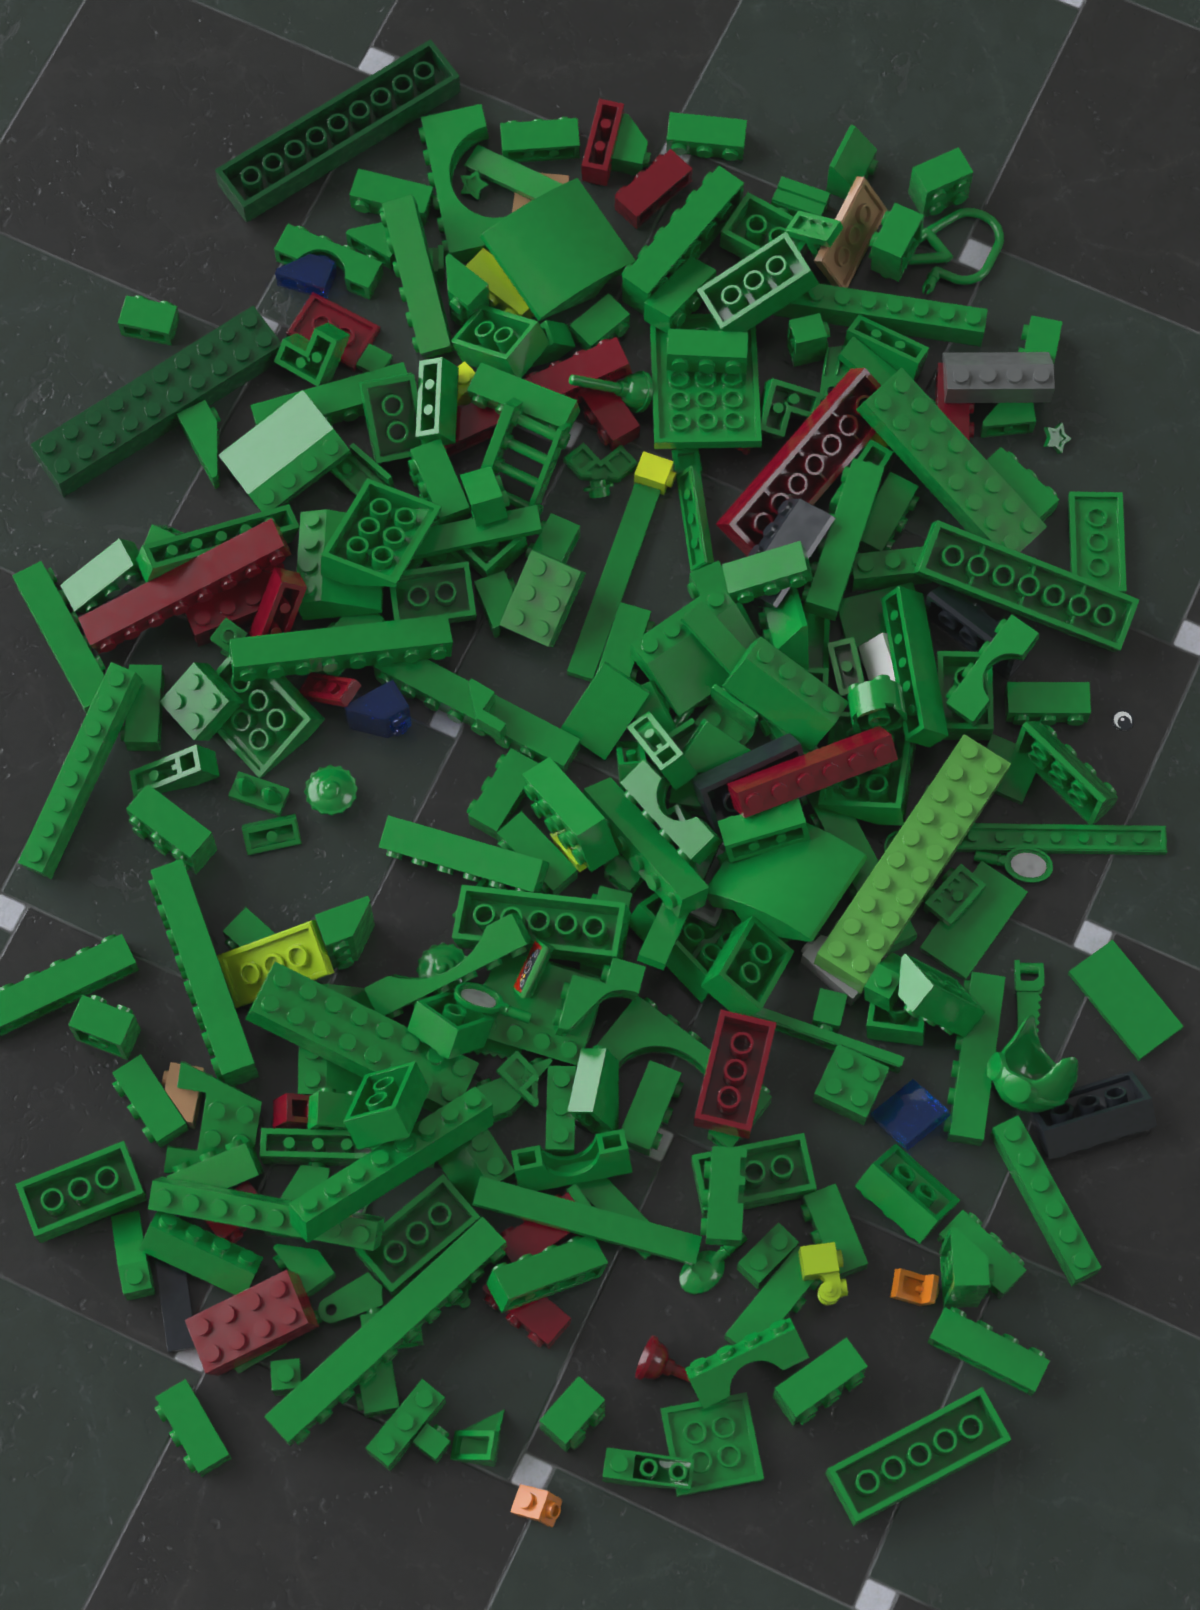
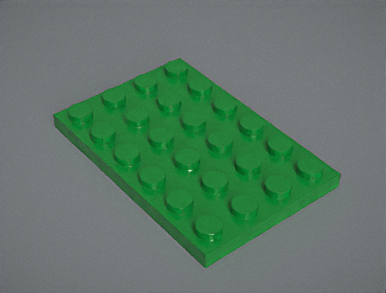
M690 314L685 319L683 325L676 328L722 331L712 314ZM650 324L654 449L750 448L762 446L756 325L746 331L748 332L746 374L732 375L728 373L676 372L667 370L668 334Z

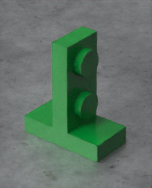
M798 211L785 231L790 238L805 241L815 259L821 246L830 248L844 227L839 220Z

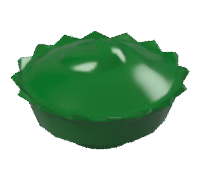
M330 764L327 767H319L316 772L311 773L310 779L306 781L304 793L307 796L306 802L311 804L313 810H317L321 814L333 816L336 813H343L352 806V802L357 798L356 792L358 787L356 786V778L351 776L349 770H344L341 766L334 767Z
M442 942L439 945H432L429 950L423 951L422 957L418 959L419 966L416 971L419 974V978L437 976L457 966L467 956L464 955L463 949L457 948L454 944L447 945ZM461 979L452 983V990L455 991L456 986L463 983Z

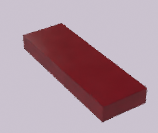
M311 672L298 691L308 701L347 707L361 687V684L356 679Z

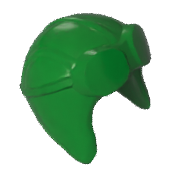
M1029 1015L1024 1019L1001 1052H995L990 1057L986 1070L987 1076L993 1081L997 1092L1004 1102L1024 1112L1038 1113L1063 1105L1067 1101L1077 1081L1078 1060L1075 1057H1068L1056 1064L1041 1046L1036 1030L1035 1017Z

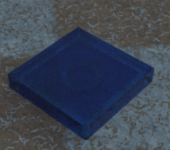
M914 1079L870 1113L872 1119L907 1151L951 1116L949 1110Z

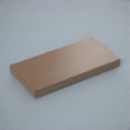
M857 177L835 218V220L841 221L844 228L830 248L821 246L814 259V262L832 286L848 288L869 247L873 234L877 231L887 211V208L865 177Z

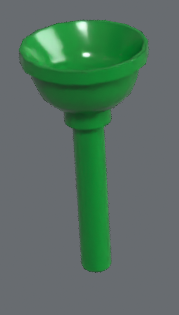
M637 371L627 375L622 381L619 380L618 382L579 375H571L569 377L570 385L615 393L616 396L621 397L625 405L633 413L645 411L653 395V381L650 374L645 371Z

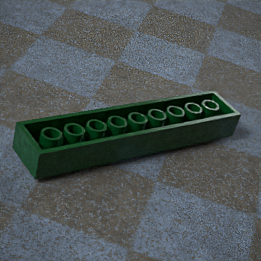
M430 39L215 169L218 186L247 223L461 92L460 76Z
M253 305L30 444L35 459L61 495L65 497L179 425L177 413L204 400L210 406L276 365L277 363L274 360L281 341Z

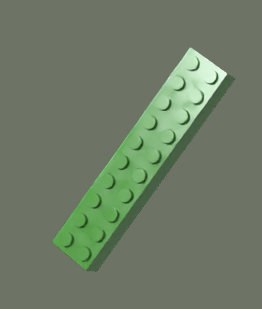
M965 734L962 736L818 951L813 964L857 992H863L864 986L877 964L887 956L1005 778L1011 765L1010 762Z

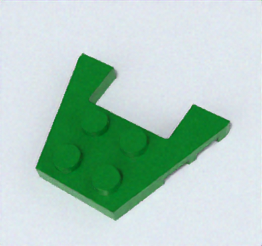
M181 1061L177 1088L205 1092V1106L198 1149L168 1145L164 1173L174 1172L173 1167L189 1161L191 1166L201 1162L199 1156L215 1150L217 1155L227 1151L225 1145L239 1139L242 1140L243 1144L251 1141L255 1148L262 1100L212 1077V1075L191 1066L187 1062Z

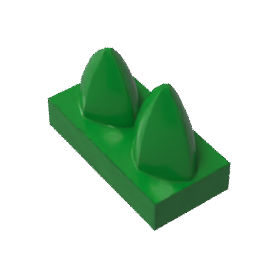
M238 771L228 796L233 801L281 816L290 795V789Z

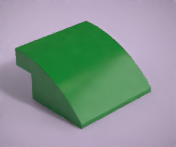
M578 178L533 199L503 218L480 236L538 321L595 298L608 280L622 275L626 266L630 263L633 265L636 261Z
M806 823L810 840L732 863L729 862L727 857L708 884L707 899L715 908L734 910L741 922L754 916L777 937L812 942L868 858L863 852L840 838Z

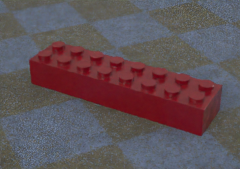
M854 368L848 371L716 523L747 557L751 549L759 544L764 537L763 532L771 522H774L778 516V509L784 501L789 498L801 499L814 505L841 474L845 466L853 460L876 433L856 410L881 387L879 382L866 368Z

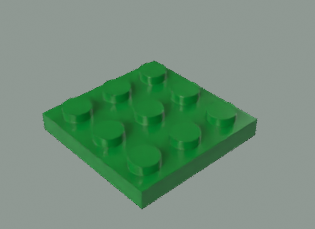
M747 1392L730 1395L704 1409L700 1401L660 1409L669 1456L694 1460L691 1490L676 1489L677 1497L764 1481Z

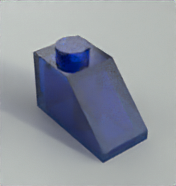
M308 254L281 266L275 272L278 286L308 295L314 292L326 299L337 274L335 261L325 255L316 256L313 254Z

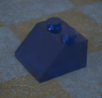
M393 680L350 702L345 707L348 725L352 730L390 738L393 735L400 736L412 726L409 705Z

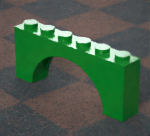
M482 104L421 117L423 127L418 128L421 143L427 144L428 150H423L426 166L431 165L432 172L428 173L429 183L433 188L436 187L437 195L432 196L435 211H441L442 217L437 218L440 234L445 233L446 240L442 241L444 255L451 254L461 263L471 261L483 248L490 252L480 236L505 218L485 217L470 211L459 201L453 191V175L460 158L475 144L489 139Z
M639 996L629 1004L597 1044L598 1046L608 1048L619 1060V1069L626 1062L640 1055L663 1053L689 1062L704 1076L711 1052L710 1049L702 1044L703 1040L692 1031L687 1033L679 1027L681 1024L676 1018L670 1014L663 1015L657 1010L658 1006L647 997L642 999ZM763 1084L753 1126L771 1104L772 1100L770 1090ZM709 1130L707 1136L708 1140L721 1147L738 1146L743 1139L742 1137Z

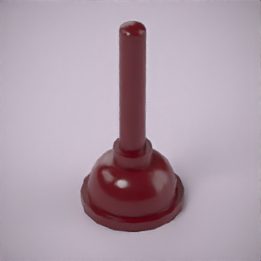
M652 1335L638 1362L635 1379H656L661 1374L666 1376L671 1374L690 1382L685 1367L675 1364V1360L669 1358L667 1347L658 1341L657 1336Z

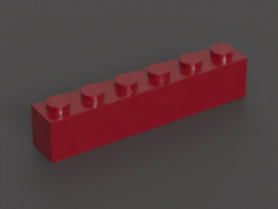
M877 726L727 783L734 809L744 818L896 761L898 758L892 735L881 726Z

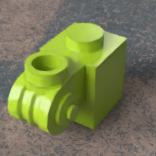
M835 1242L801 1246L799 1249V1259L803 1281L813 1279L823 1281L817 1294L819 1301L824 1305L830 1306L835 1304L840 1297L848 1296L846 1279H840L839 1268L843 1267L841 1250H836Z

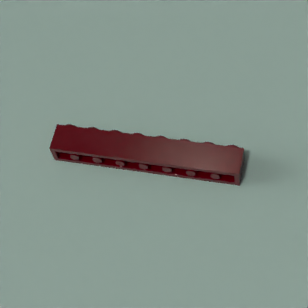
M617 337L602 340L597 346L589 350H580L565 361H556L543 371L532 372L526 375L524 380L576 400L581 395L595 389L570 385L569 377L571 375L616 382L632 374L622 347ZM473 403L457 406L456 443L443 445L448 457L492 438L500 415L492 408L486 406L483 409Z
M271 518L79 617V621L90 646L99 654L109 652L117 644L125 640L137 638L142 631L150 627L154 628L162 625L171 616L181 615L188 611L189 607L210 600L214 594L222 590L234 588L239 581L259 575L261 570L271 565L282 563L286 557L292 554L279 526Z

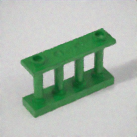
M513 397L503 406L480 469L491 466L495 476L496 473L499 474L501 472L534 488L530 502L508 491L506 493L510 505L518 509L537 505L540 517L544 507L541 505L558 457L561 450L566 448L570 440L571 434L568 431L571 424L566 422L557 431L524 416L523 412L520 411L523 401ZM520 425L552 440L548 455L514 439V436L511 435L514 426ZM511 449L543 464L544 466L539 478L505 463V459L502 458L505 450Z

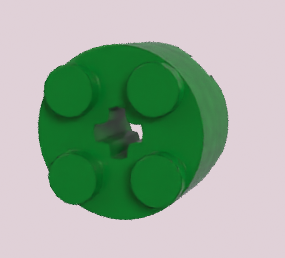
M885 674L878 675L873 680L854 683L848 687L847 699L852 727L858 734L877 726H881L887 732L892 733L902 727L903 720L907 721L902 687L899 683L890 680V676Z

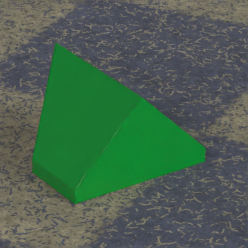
M505 1409L464 1430H455L450 1460L495 1467Z

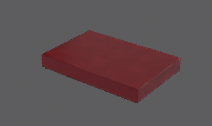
M313 292L286 332V336L298 333L310 340L316 327L326 323L336 326L350 334L339 364L355 372L357 362L367 346L374 343L381 332V326Z

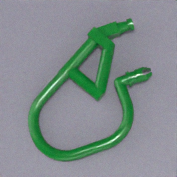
M962 208L955 210L922 230L921 242L927 240L937 253L914 254L908 265L947 263L952 260L953 255L936 233L960 218L975 217L985 221L991 226L995 234L993 247L983 267L977 273L962 276L935 266L927 274V279L922 285L923 294L925 289L928 290L926 295L930 294L940 278L955 284L970 285L981 281L989 274L1004 243L1003 229L995 217L980 209Z

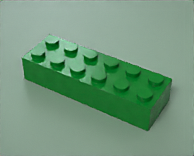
M718 166L713 173L709 172L703 179L702 186L697 191L693 190L689 194L683 208H678L674 211L669 224L657 231L654 241L649 246L645 245L641 249L633 265L630 263L626 266L622 273V301L644 316V302L691 256L698 260L721 233V230L743 199L744 182L721 166Z
M462 885L452 934V939L458 948L474 950L488 925L518 912L532 942L535 939H540L554 946L550 959L610 965L613 957L621 960L624 958L631 912L626 903ZM532 944L526 946L527 952L522 955H528Z
M981 1387L828 1468L825 1474L850 1521L855 1526L1008 1445L1011 1438L986 1392Z

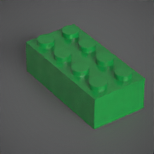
M784 232L697 289L722 331L746 332L819 285V282L788 233Z
M550 757L522 774L526 783L523 789L529 799L534 802L531 804L533 812L539 819L542 817L545 819L544 822L552 834H558L559 841L566 850L571 848L572 855L579 865L585 864L592 872L619 855L605 817Z
M804 1133L735 1146L736 1148H747L743 1210L800 1199L804 1195L816 1191L817 1187ZM712 1151L695 1154L691 1158L703 1218L707 1217L708 1207H702L703 1189L709 1190V1179L704 1178L705 1161H710Z
M124 1141L15 1184L34 1236L40 1244L147 1201L129 1149Z
M443 1174L384 1223L380 1247L374 1251L360 1248L354 1249L358 1258L394 1298L481 1217Z

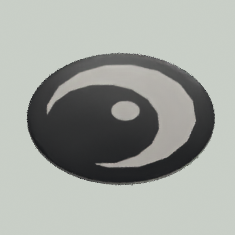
M1117 710L1112 715V724L1118 730L1125 731L1133 726L1134 717L1127 710Z

